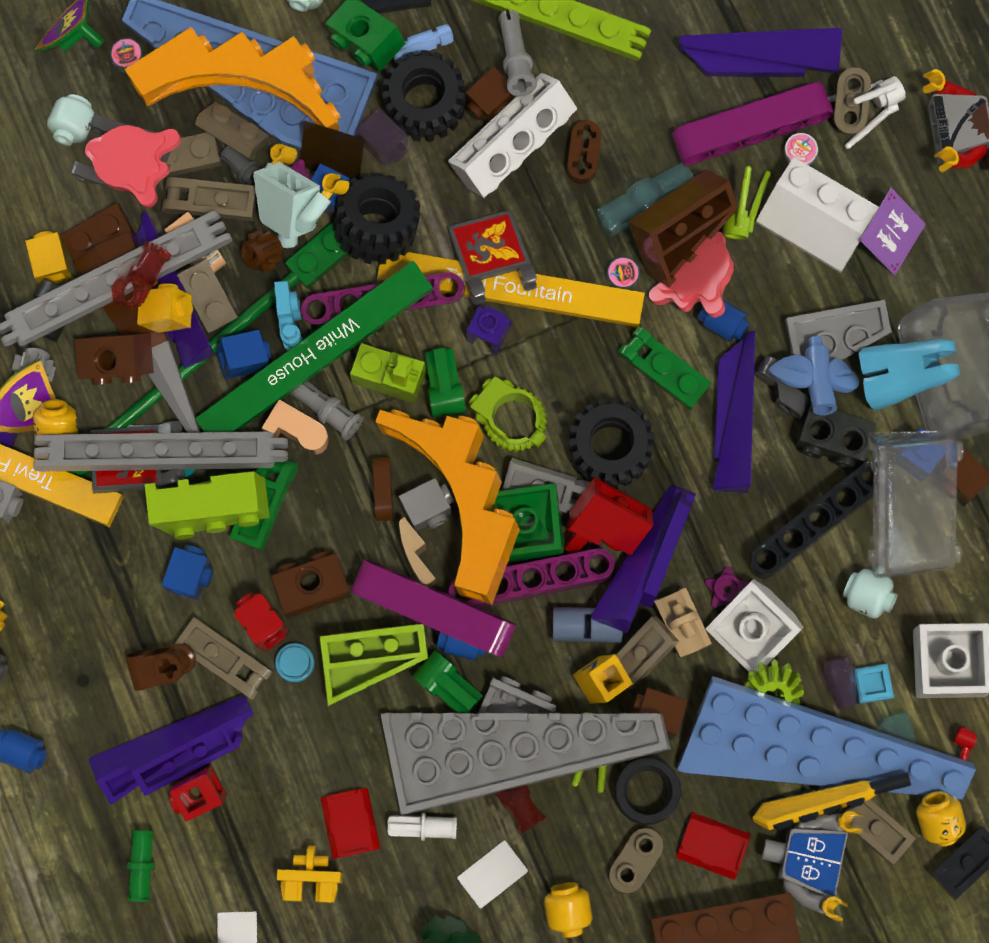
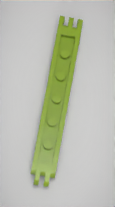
M471 0L501 12L506 10V13L509 15V10H515L518 12L520 19L635 61L640 60L642 53L637 49L631 48V46L644 49L647 43L646 40L636 35L649 38L651 29L574 0Z

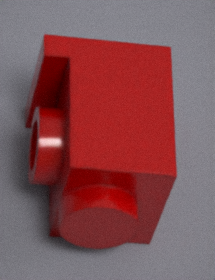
M210 764L204 767L203 770L174 783L169 791L171 794L169 795V802L176 814L181 813L185 822L222 805L227 793ZM198 787L202 795L194 796L191 793V789Z

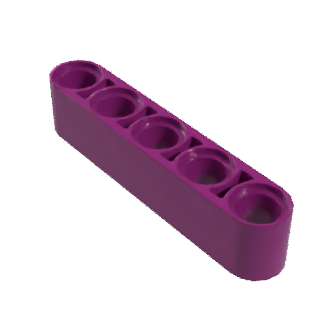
M815 82L683 125L672 132V137L682 164L687 166L821 123L832 117L834 111L823 83Z
M449 272L425 276L434 290L427 294L421 302L413 304L405 311L458 302L465 294L464 281L460 276ZM446 279H455L459 286L457 294L450 298L445 297L441 292L442 282ZM381 283L308 296L301 305V314L308 323L325 325L344 311L342 302L347 296L354 295L359 300ZM320 300L326 306V313L321 319L316 320L310 314V306L313 302Z
M592 549L508 566L502 577V580L507 583L508 588L503 594L495 596L492 605L474 599L466 602L479 608H485L599 585L611 578L614 570V559L604 549ZM594 559H602L607 563L608 570L603 574H595L590 570L589 563ZM567 565L574 570L575 576L569 581L560 580L555 574L560 566ZM526 573H537L542 580L541 583L535 588L526 587L522 582V578ZM456 578L449 587V595L455 597L457 590L454 586Z
M363 559L351 588L352 593L499 657L504 656L516 627L515 623L366 559Z

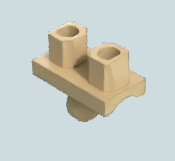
M686 587L654 601L663 623L679 640L675 650L680 659L712 644Z

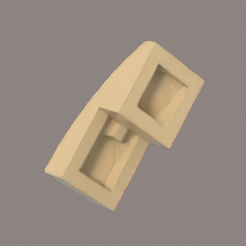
M404 517L399 521V528L407 560L417 580L433 587L437 584L436 578L418 557V555L426 550V544Z

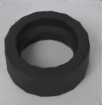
M639 758L629 763L619 773L614 786L615 801L620 812L630 821L640 825H655L666 820L676 810L681 797L680 781L675 771L666 762L655 758ZM642 771H652L659 774L665 780L668 787L666 802L660 809L653 812H643L636 809L627 797V786L630 779Z

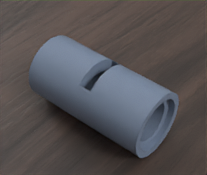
M553 607V641L621 643L622 631L594 621L591 615L595 608Z

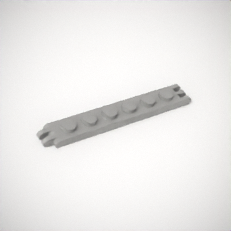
M217 210L211 211L6 313L4 316L6 321L0 323V335L11 330L12 332L1 338L3 345L10 346L18 342L19 346H24L229 244L232 241L229 233L216 237V235L226 230L223 222L210 226V224L220 219Z
M272 432L36 435L34 437V444L40 447L34 449V457L47 460H35L33 462V469L39 472L272 468L274 467V462L288 460L287 451L274 450L288 448V439L274 438Z

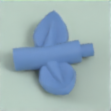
M821 336L809 338V347L805 350V356L792 355L785 357L768 369L771 376L794 388L808 387L813 412L816 415H829L837 410L833 390L849 393L859 386V378L844 361L838 358L829 359V348L823 345Z

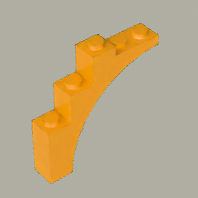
M190 27L124 69L129 81L147 107L169 95L192 88L216 85L247 87L272 94L292 104L317 125L340 131L338 120L341 117L331 102L325 104L320 96L323 93L322 89L312 76L315 74L312 63L315 57L306 43L300 45L294 36L264 55L257 41L254 38L249 41L243 31L213 50L204 34L197 36L193 28Z
M380 410L375 423L381 433L406 443L424 455L444 475L451 486L459 507L463 532L461 562L454 586L461 596L492 605L520 528L511 513L501 509H494L491 512L502 482L493 466L483 462H476L474 465L484 438L480 426L477 425L478 423L474 419L466 416H459L458 419L447 416L443 428H441L442 426L439 423L430 419H423L420 422L410 419L411 417L408 414L399 410H392L391 413Z

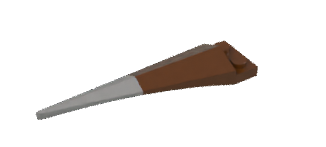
M118 203L113 204L60 235L74 261V266L81 276L139 248L136 233L121 204ZM149 283L103 306V309L121 335L150 333L154 373L148 374L187 433H201L166 332L156 333L137 324L139 292L152 290L151 284Z

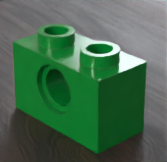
M346 0L325 23L332 35L330 41L339 50H349L361 65L365 67L371 65L378 71H381L406 44L397 25L359 0Z

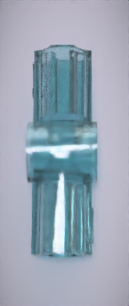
M682 162L653 179L647 177L632 185L626 191V194L597 209V215L605 231L610 236H613L628 228V221L694 178L692 172Z

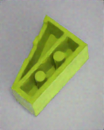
M252 471L210 476L211 481L189 485L188 479L177 480L178 487L159 489L156 487V483L145 484L149 525L174 536L177 540L195 537V532L205 530L207 533L224 532L227 530V526L239 524L240 527L258 525L260 519L270 518L265 478Z
M416 623L320 636L328 706L427 659L428 650L424 624Z

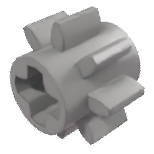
M27 348L23 352V356L15 355L11 370L15 371L14 374H16L24 367L37 360H41L49 382H52L56 367L53 366L54 361L49 360L50 355L46 351L38 348Z

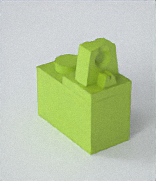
M363 343L359 347L350 372L353 384L413 404L417 402L427 374L425 362L395 352L390 353Z

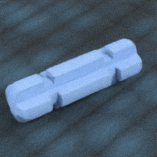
M445 24L436 27L434 32L430 29L407 37L406 44L393 58L395 61L400 57L404 60L407 58V53L414 51V54L418 55L421 54V50L429 51L437 48V44L444 46L452 43L454 37L450 26Z

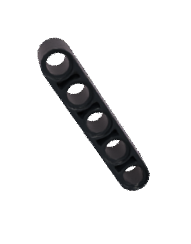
M868 461L862 464L759 545L749 560L751 573L759 579H769L775 576L874 498L887 484L889 477L886 467L877 461ZM863 473H874L878 477L879 484L877 486L867 485L863 480ZM840 492L849 494L853 501L852 506H841L837 502L836 495ZM813 513L822 514L826 519L827 525L823 528L815 527L810 521V515ZM792 533L798 536L801 544L800 547L796 549L787 547L783 540L784 535ZM767 554L772 557L774 568L762 569L757 563V556Z

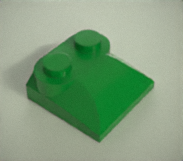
M556 483L498 492L491 512L494 509H501L511 513L520 528L508 562L517 563L548 559L564 553L565 538L561 527Z

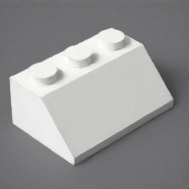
M793 157L755 223L841 274L861 242L860 238L879 207Z

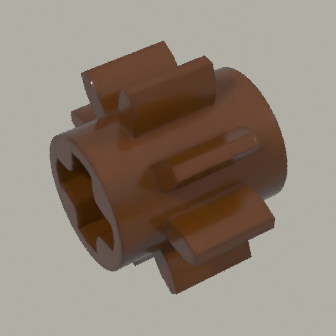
M261 230L248 234V240L242 242L243 247L241 249L244 263L248 267L253 268L254 271L261 269L263 273L275 269L276 262L282 260L283 248L280 240L271 234L270 231L263 234Z

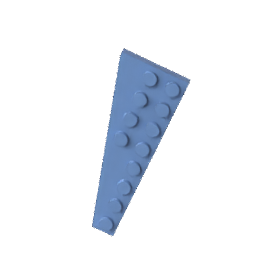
M714 676L710 680L677 763V771L683 773L818 786L831 784L840 786L845 781L854 779L857 781H875L908 772L911 786L889 792L926 796L930 793L941 791L957 799L964 798L976 771L974 763Z

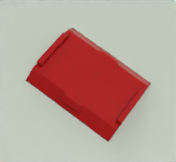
M368 788L320 798L333 860L381 849Z
M692 812L676 859L735 880L751 834Z

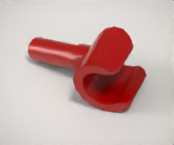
M962 726L958 728L953 743L962 747L959 759L968 761V756L977 738L973 731Z

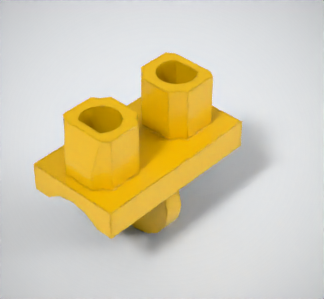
M308 845L307 855H294L293 865L306 866V871L277 869V880L281 881L282 899L284 901H302L303 882L316 883L315 902L335 903L338 884H343V873L315 871V866L328 867L329 856H316L315 845Z

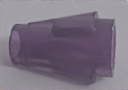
M850 656L823 661L824 670L821 672L836 702L837 708L856 705L855 663H851Z

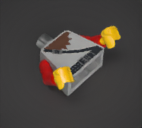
M934 69L923 74V77L930 81L929 84L923 86V92L929 94L934 91L936 93L932 95L927 106L935 148L934 157L937 160V165L942 164L939 166L940 172H945L949 168L969 169L986 155L987 150H989V106L987 98L985 96H977L975 92L946 80L940 70Z

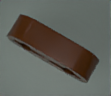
M590 120L578 122L573 127L571 134L567 174L577 184L591 182L597 172L601 130L595 122ZM584 130L590 131V136L595 137L589 139L588 148H582V137L580 136L583 135ZM580 156L587 157L586 167L591 168L585 170V173L582 175L578 174V169L575 168L579 166Z
M390 457L373 458L376 521L393 520Z

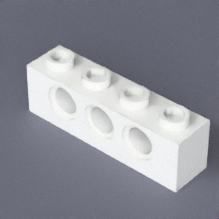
M540 73L536 77L537 86L531 94L516 96L448 161L467 189L485 198L489 193L498 188L499 183L512 171L518 169L525 158L535 149L541 147L558 127L568 121L569 117L577 110V107L559 80Z

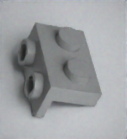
M502 676L500 681L492 678L489 690L478 714H549L555 712L556 706L551 704L552 697L533 690L532 695L519 690L520 683Z

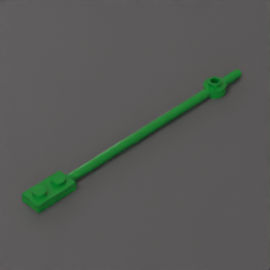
M334 221L285 262V266L289 269L290 273L280 282L288 281L290 289L300 282L308 290L352 253L351 251L345 253L341 249L342 242L336 241L335 231L333 230ZM275 286L209 341L214 354L216 353V347L220 338L239 334L276 302ZM208 359L186 369L181 364L178 370L182 381ZM155 386L106 429L127 428L163 398L158 388ZM67 471L81 478L92 473V471Z

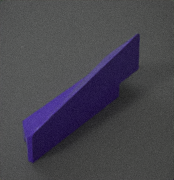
M675 485L668 488L652 514L653 527L632 555L628 554L591 615L594 621L627 633L638 604L652 608L696 493Z

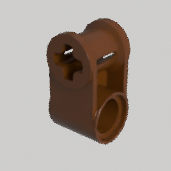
M185 644L145 648L125 656L134 690L137 691L177 682L184 674L189 673L196 664L194 651Z

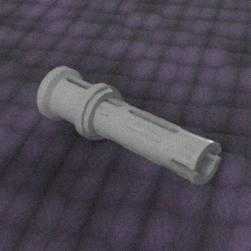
M505 10L499 15V23L506 52L503 68L505 73L509 75L507 89L514 96H526L531 94L537 86L536 78L531 73L533 61L531 56L525 52L518 12L509 10L511 19L508 20Z
M308 381L290 393L317 413V418L322 424L328 423L339 431L341 438L345 441L349 440L356 433L363 422L364 417L361 414L355 415L341 404V400L338 397L327 396Z

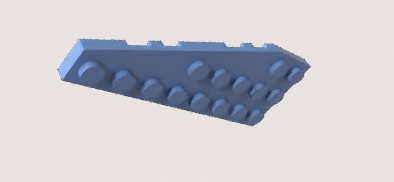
M130 0L122 18L124 26L155 49L190 27L193 28L197 36L204 34L213 50L242 31L249 41L253 38L257 41L264 55L284 43L283 41L161 0ZM312 52L315 60L312 62L315 74L312 76L322 89L321 98L325 104L331 102L341 117L338 120L340 132L356 136L377 83L378 73ZM206 86V88L280 144L295 148L298 151H301L304 121L315 124L312 119L295 106L272 94L247 87Z

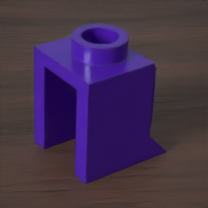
M486 305L484 308L479 306L467 329V342L474 344L476 338H480L491 343V352L498 355L513 322L507 319L506 314Z

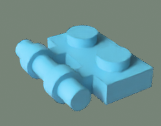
M288 281L274 282L280 336L286 351H289L303 340L300 330L296 326V321L302 320L300 300H298L297 291L291 292Z

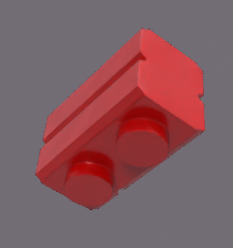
M249 593L235 604L237 609L233 615L261 652H268L288 637L289 630L262 594L254 596L253 593Z

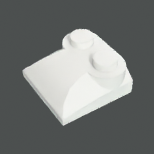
M753 579L709 624L706 630L750 672V670L758 671L760 661L767 665L804 627L797 616L768 587Z

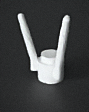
M893 76L885 81L879 80L871 84L870 92L854 98L853 102L855 104L872 99L878 108L884 107L885 109L845 144L846 149H850L887 116L899 110L897 103L905 100L906 94L902 83L897 77ZM860 88L852 89L851 91H857ZM836 95L828 97L830 103L836 101Z

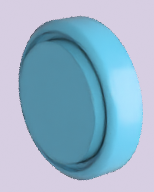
M301 643L286 644L276 655V670L286 681L294 683L304 681L314 670L315 659L313 653L307 646Z

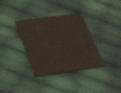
M304 121L300 159L305 161V169L316 172L319 165L322 164L349 177L350 180L353 178L359 180L365 139Z

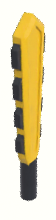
M908 772L875 781H857L854 779L845 781L840 786L832 784L823 786L818 791L811 792L810 790L796 792L794 796L785 797L784 795L773 797L768 802H763L753 816V821L767 830L776 829L779 831L791 827L795 822L801 821L805 823L812 821L821 814L832 815L840 812L844 807L855 808L863 805L864 801L870 800L875 795L911 786Z

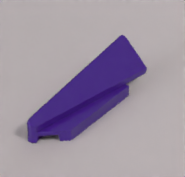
M842 28L682 35L679 38L678 50L681 53H686L705 76L804 77L805 68L838 73Z
M147 212L142 215V224L137 234L139 247L159 238ZM175 271L150 283L152 289H158L160 284H175L179 287V290L185 292ZM194 309L191 314V328L167 331L172 343L176 342L184 369L215 355Z
M750 331L746 337L721 357L718 362L714 461L719 462L713 491L747 493L751 486L755 331Z
M240 696L90 757L89 762L95 779L110 805L138 786L144 796L237 749L243 738L241 730L246 719L252 717L253 711L246 697Z

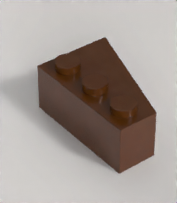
M706 169L628 221L647 275L670 287L676 280L674 275L686 261L691 263L697 256L695 251L705 239H712L738 209L729 180Z

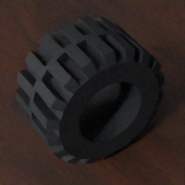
M421 50V55L415 56L414 51L407 53L408 59L404 61L401 57L395 61L396 68L390 66L387 71V79L383 80L382 94L387 119H390L391 125L395 130L400 128L402 136L407 138L409 134H412L413 141L421 142V137H427L428 142L435 141L434 135L437 134L442 139L448 135V128L453 131L456 129L458 119L462 120L464 115L466 97L462 74L458 67L454 69V62L451 59L447 58L443 61L441 53L435 52L434 56H429L428 50ZM422 84L433 85L444 94L439 103L425 109L410 105L405 100V97L412 88Z
M366 173L361 175L360 180L353 178L349 181L348 191L338 196L333 223L335 239L337 242H342L341 249L345 253L351 251V257L356 260L361 257L365 259L364 263L371 264L372 261H378L380 265L386 264L387 259H390L392 262L399 260L400 254L404 256L409 252V247L414 243L419 223L420 203L418 200H415L416 194L413 189L407 190V183L395 181L396 177L389 175L388 178L382 177V173H375L372 177ZM379 214L391 222L384 224L373 223L364 218L363 215Z
M612 398L611 402H605V399L597 400L596 405L592 406L590 403L584 407V412L582 414L578 413L575 417V422L571 426L569 435L570 461L574 463L575 471L578 474L581 472L584 475L583 479L585 481L591 482L596 477L618 489L620 484L628 486L632 484L633 479L636 478L638 480L643 475L645 468L647 469L654 449V432L651 431L652 424L650 420H645L644 412L640 408L637 410L632 408L633 403L627 400L625 404L618 403L619 398ZM613 427L623 431L631 441L630 452L619 460H606L599 457L591 447L592 436L598 430Z

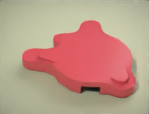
M119 126L111 129L101 137L91 139L85 147V154L92 161L99 178L108 187L118 191L130 192L136 196L142 206L150 208L156 204L158 199L156 185L170 172L169 166L161 161V157L179 147L181 136L174 129L151 133L135 126Z
M720 231L712 239H705L695 251L697 255L691 263L686 261L674 275L676 280L670 287L660 282L650 290L649 298L653 304L664 305L674 302L681 311L688 312L695 303L701 302L710 317L715 318L724 314L723 291L733 274L734 263L726 248V239Z

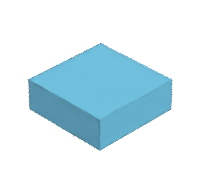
M888 664L852 670L858 704L894 698Z

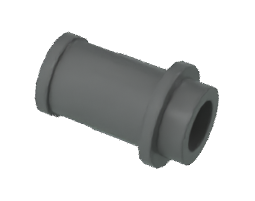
M227 146L222 151V156L219 159L238 175L239 182L248 185L253 184L254 172L260 170L259 163L251 161L243 154Z

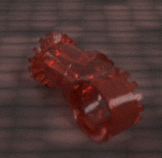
M152 242L144 243V252L136 266H132L126 276L118 278L113 284L112 298L117 305L127 308L142 306L141 303L145 302L151 288L155 287L158 283L157 276L164 263L169 262L171 259V254L167 250L162 251L163 247L157 249L158 245L155 244L154 246ZM131 283L134 288V294L131 300L127 301L124 291L126 286Z
M527 785L513 788L508 792L500 791L495 793L504 809L509 808L518 823L519 834L532 828V824L535 826L547 818L545 814L539 813L530 798L531 791Z

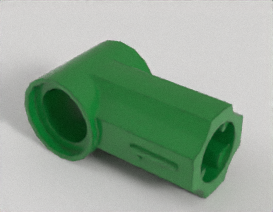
M439 348L425 353L427 374L431 387L428 388L433 418L466 413L462 384L458 381L454 350Z
M435 650L412 675L413 679L433 696L437 695L456 713L469 714L483 698V695L457 673L458 670Z

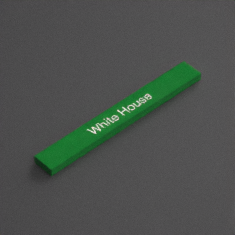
M413 260L195 418L204 432H238L274 406L279 399L282 400L425 297L434 288Z

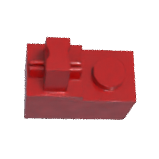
M594 477L569 511V522L566 525V529L569 532L565 536L564 550L572 554L578 553L587 541L599 545L603 540L611 549L615 551L621 550L631 556L653 527L652 508Z

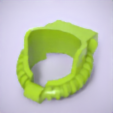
M496 376L493 379L488 378L482 386L484 390L481 394H475L469 401L470 411L475 414V419L485 425L484 430L487 431V436L491 437V441L495 442L498 447L501 446L502 449H508L511 452L512 450H515V452H518V450L525 451V449H531V446L539 448L547 438L544 434L547 428L545 426L547 425V413H545V407H542L543 403L538 401L539 398L536 395L534 396V393L531 391L527 392V389H521V387L514 388V385L508 379L502 381ZM515 400V402L528 405L536 415V431L530 438H508L494 424L495 414L501 405Z

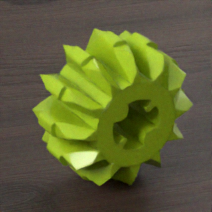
M775 658L769 667L760 661L758 671L750 670L748 673L749 681L744 684V687L800 705L799 697H802L804 694L803 685L800 684L801 675L798 671L792 672L789 662L782 667H778V661Z

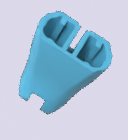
M932 339L862 348L859 352L862 373L870 377L865 378L863 382L865 397L870 407L874 411L884 409L915 394L948 383L960 375L958 364H938L939 358L957 353L955 342L947 339Z

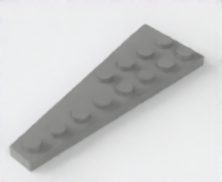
M380 714L401 815H408L671 749L662 714Z

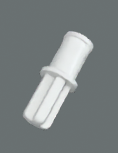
M422 813V816L391 815L388 818L387 831L390 836L421 837V841H425V837L456 839L457 817H426V813Z

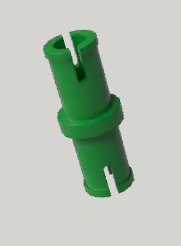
M131 830V860L127 862V869H130L129 897L127 901L150 902L151 870H155V863L152 862L154 831Z

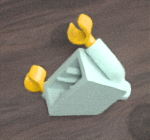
M275 144L270 151L272 163H267L265 168L254 172L259 218L262 224L278 233V239L283 248H292L298 244V236L313 231L316 227V222L331 203L330 197L333 194L343 195L348 191L349 182L339 180L341 175L327 174L322 180L324 190L320 193V185L284 165H290L295 161L297 150L283 144Z

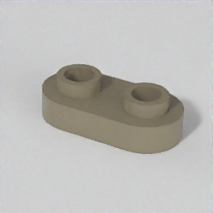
M853 67L845 70L838 80L834 123L840 132L847 135L859 133L865 127L868 118L869 100L859 104L853 102L854 98L871 91L870 76L861 68ZM857 80L860 83V89L851 91L848 88V82ZM847 113H854L856 115L857 121L854 124H847L845 122L844 116Z
M643 828L634 832L613 863L609 872V880L613 888L618 892L628 894L638 890L661 856L663 841L656 831ZM648 839L651 841L652 850L645 853L640 850L639 843L641 840ZM623 869H630L633 872L634 877L631 882H624L621 879L620 874Z

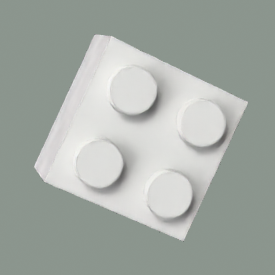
M989 623L919 624L913 629L916 698H971L989 695Z

